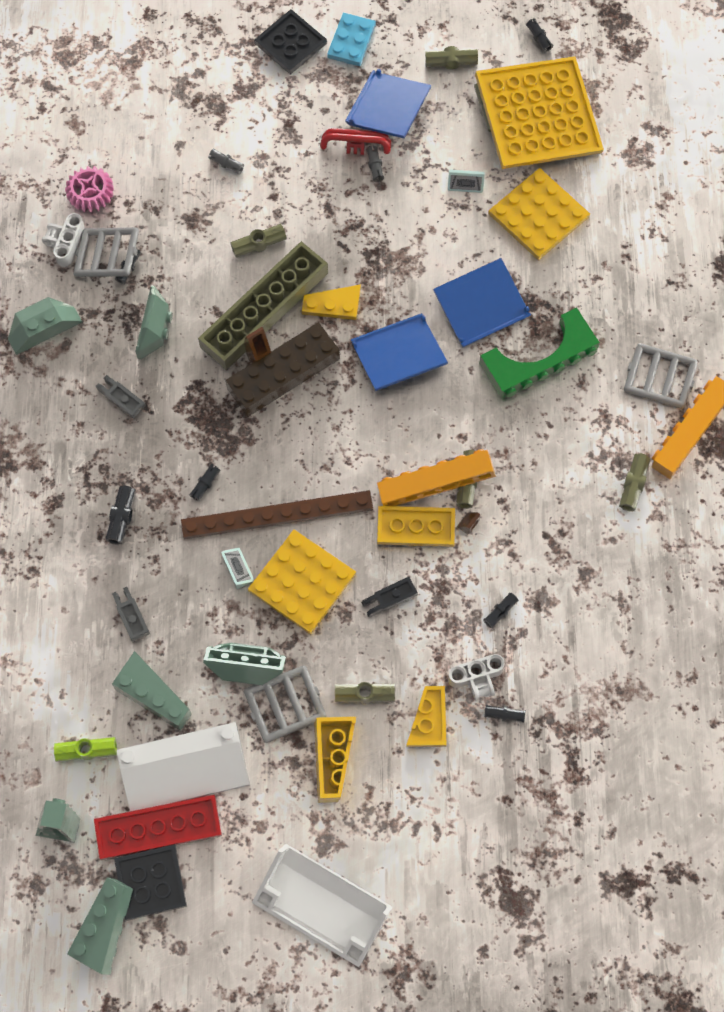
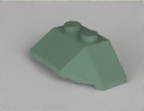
M152 285L150 286L135 350L137 359H143L163 346L164 340L168 339V323L172 322L173 313L170 312L168 303L156 287Z
M47 297L15 313L8 341L15 354L18 355L82 323V320L74 306Z
M225 643L215 647H207L203 663L224 681L263 685L283 673L286 657L269 647Z

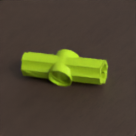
M115 737L91 740L83 738L78 741L54 743L56 762L77 759L90 760L96 757L117 755ZM89 745V752L81 753L82 747Z

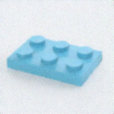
M343 12L328 50L327 58L361 66L376 26V21Z

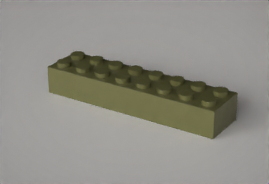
M301 241L198 338L200 348L225 370H228L246 352L245 337L260 327H263L265 333L270 330L304 295L312 290L328 274V263Z

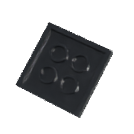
M290 9L255 38L254 44L291 75L327 44V39Z
M176 845L114 858L118 881L133 888L127 914L124 916L126 921L187 907Z

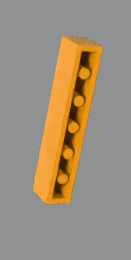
M717 376L713 381L709 380L703 388L705 392L702 395H697L693 401L694 407L686 410L683 415L685 419L682 423L678 421L672 430L674 434L671 437H666L662 443L663 449L661 451L657 450L652 457L654 461L651 467L669 479L673 477L724 407V380Z
M480 449L474 451L471 455H460L455 457L454 460L440 461L431 467L423 466L414 472L407 471L394 478H383L380 482H377L383 506H398L493 478L496 475L488 450Z

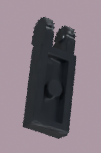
M406 577L375 592L374 595L362 600L361 603L365 607L376 600L378 601L379 605L367 612L368 617H372L381 611L384 612L417 596L418 592L410 577Z

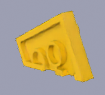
M361 284L304 295L302 315L357 320Z
M425 686L406 747H446L445 686Z

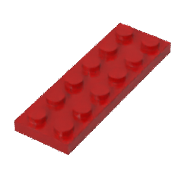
M215 794L94 819L100 860L222 836Z

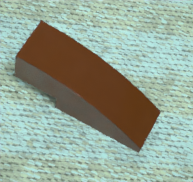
M263 327L245 337V350L251 363L271 353Z

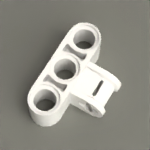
M77 213L68 215L63 226L49 223L47 225V233L42 237V242L45 245L54 248L53 253L56 261L62 267L69 266L72 263L76 248L80 244L82 233L85 229L82 217Z
M493 654L454 666L449 671L448 682L454 688L469 685L475 701L487 695L494 696L495 692L490 678L499 676L503 672L504 659L500 655ZM497 662L500 668L493 669L490 663ZM479 668L481 674L475 675L471 672V669ZM459 673L463 678L457 681L452 678V675Z

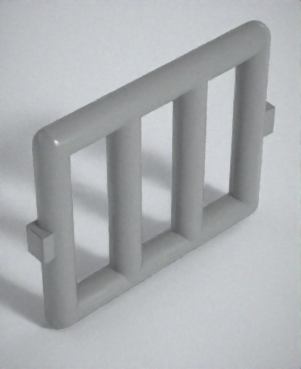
M136 227L85 228L82 233L80 246L76 248L75 255L77 259L73 273L74 276H129L133 257L137 255L138 251L136 243L139 229ZM98 235L91 269L82 270L89 236ZM114 235L107 269H98L105 236ZM122 235H131L124 269H115Z
M639 343L636 346L633 360L629 363L627 369L629 373L624 391L683 409L686 406L690 389L692 390L695 381H693L698 361ZM642 352L652 354L653 358L644 388L639 389L632 385ZM660 357L671 360L662 394L660 395L650 391ZM680 362L689 365L680 399L677 400L670 398L669 393L678 363Z
M300 666L280 674L263 685H253L244 690L252 711L250 715L253 722L256 721L265 743L314 724L316 718L326 717L325 710L318 696L320 695L317 686H314L306 666ZM299 675L303 678L317 712L316 715L308 718L305 717L290 680ZM282 682L298 718V722L287 726L272 686ZM262 690H265L280 727L279 730L271 733L267 730L253 695Z

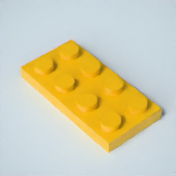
M378 506L377 545L454 547L455 508Z

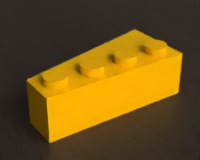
M356 717L316 718L314 722L318 803L339 802L341 798Z

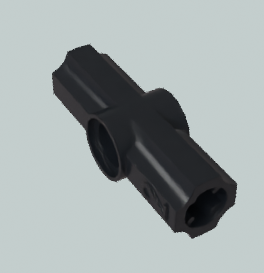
M123 485L119 487L115 505H112L110 510V524L106 541L111 544L119 545L123 543L127 525L131 523L136 489L130 486Z

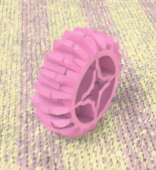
M87 166L85 170L80 167V172L74 171V176L69 175V181H66L67 187H65V192L70 204L75 206L77 210L82 208V211L85 213L89 209L92 213L93 209L99 211L100 206L105 208V203H110V198L113 197L114 186L107 172L104 173L102 168L97 170L95 166L92 169ZM100 183L103 185L102 190H99L98 185ZM78 188L81 190L80 195L76 194Z

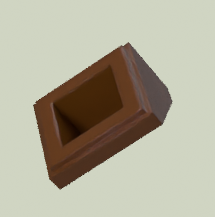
M468 512L457 527L467 535L470 534L480 521V513Z

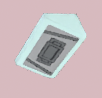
M449 170L448 190L482 193L485 172Z
M240 548L221 552L237 589L253 583V576Z

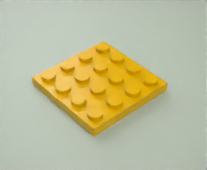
M541 168L536 170L488 211V214L538 261L590 217V213Z
M293 530L249 586L248 591L311 635L355 577L356 571L296 530Z

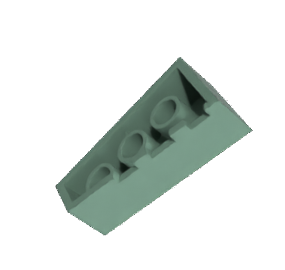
M53 798V801L46 800L40 814L35 836L75 843L80 818L65 803V800Z
M106 878L67 955L100 974L111 975L113 957L116 956V946L119 935L122 933V923L124 916L127 914L133 888L116 879Z

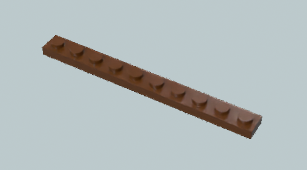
M367 490L181 519V525L185 540L372 511L373 504L371 492Z

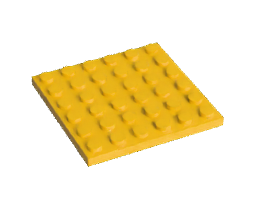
M575 56L476 71L475 78L502 169L600 154L604 151Z

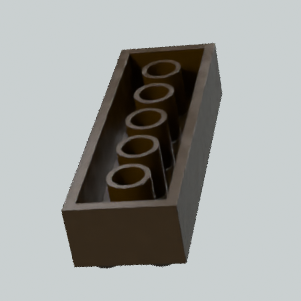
M318 322L274 349L260 360L255 361L226 379L227 390L245 415L249 417L340 360V350Z

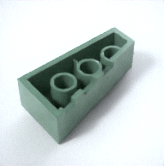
M134 651L113 681L114 689L181 731L192 715L190 709Z

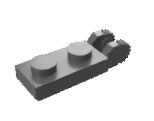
M107 375L103 379L111 386L109 390L99 383L96 385L98 391L133 419L146 406L140 398Z
M125 587L123 592L128 601L121 603L120 597L116 592H113L112 595L125 628L133 642L149 635L150 632L135 599L132 598L128 587Z

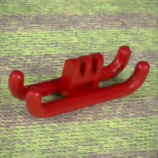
M341 128L326 130L320 142V148L325 150L327 143L331 140L347 141L346 154H350L351 148H354V155H357L358 148H361L360 155H364L365 143L381 144L385 154L390 153L392 145L391 139L387 134L369 130Z

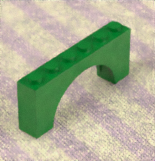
M577 307L560 316L559 324L563 332V341L554 353L542 360L535 362L514 361L504 356L497 347L480 355L479 364L501 399L506 396L511 397L522 388L527 389L538 380L543 381L554 372L559 373L570 364L575 365L582 358L593 356L597 352L600 342Z

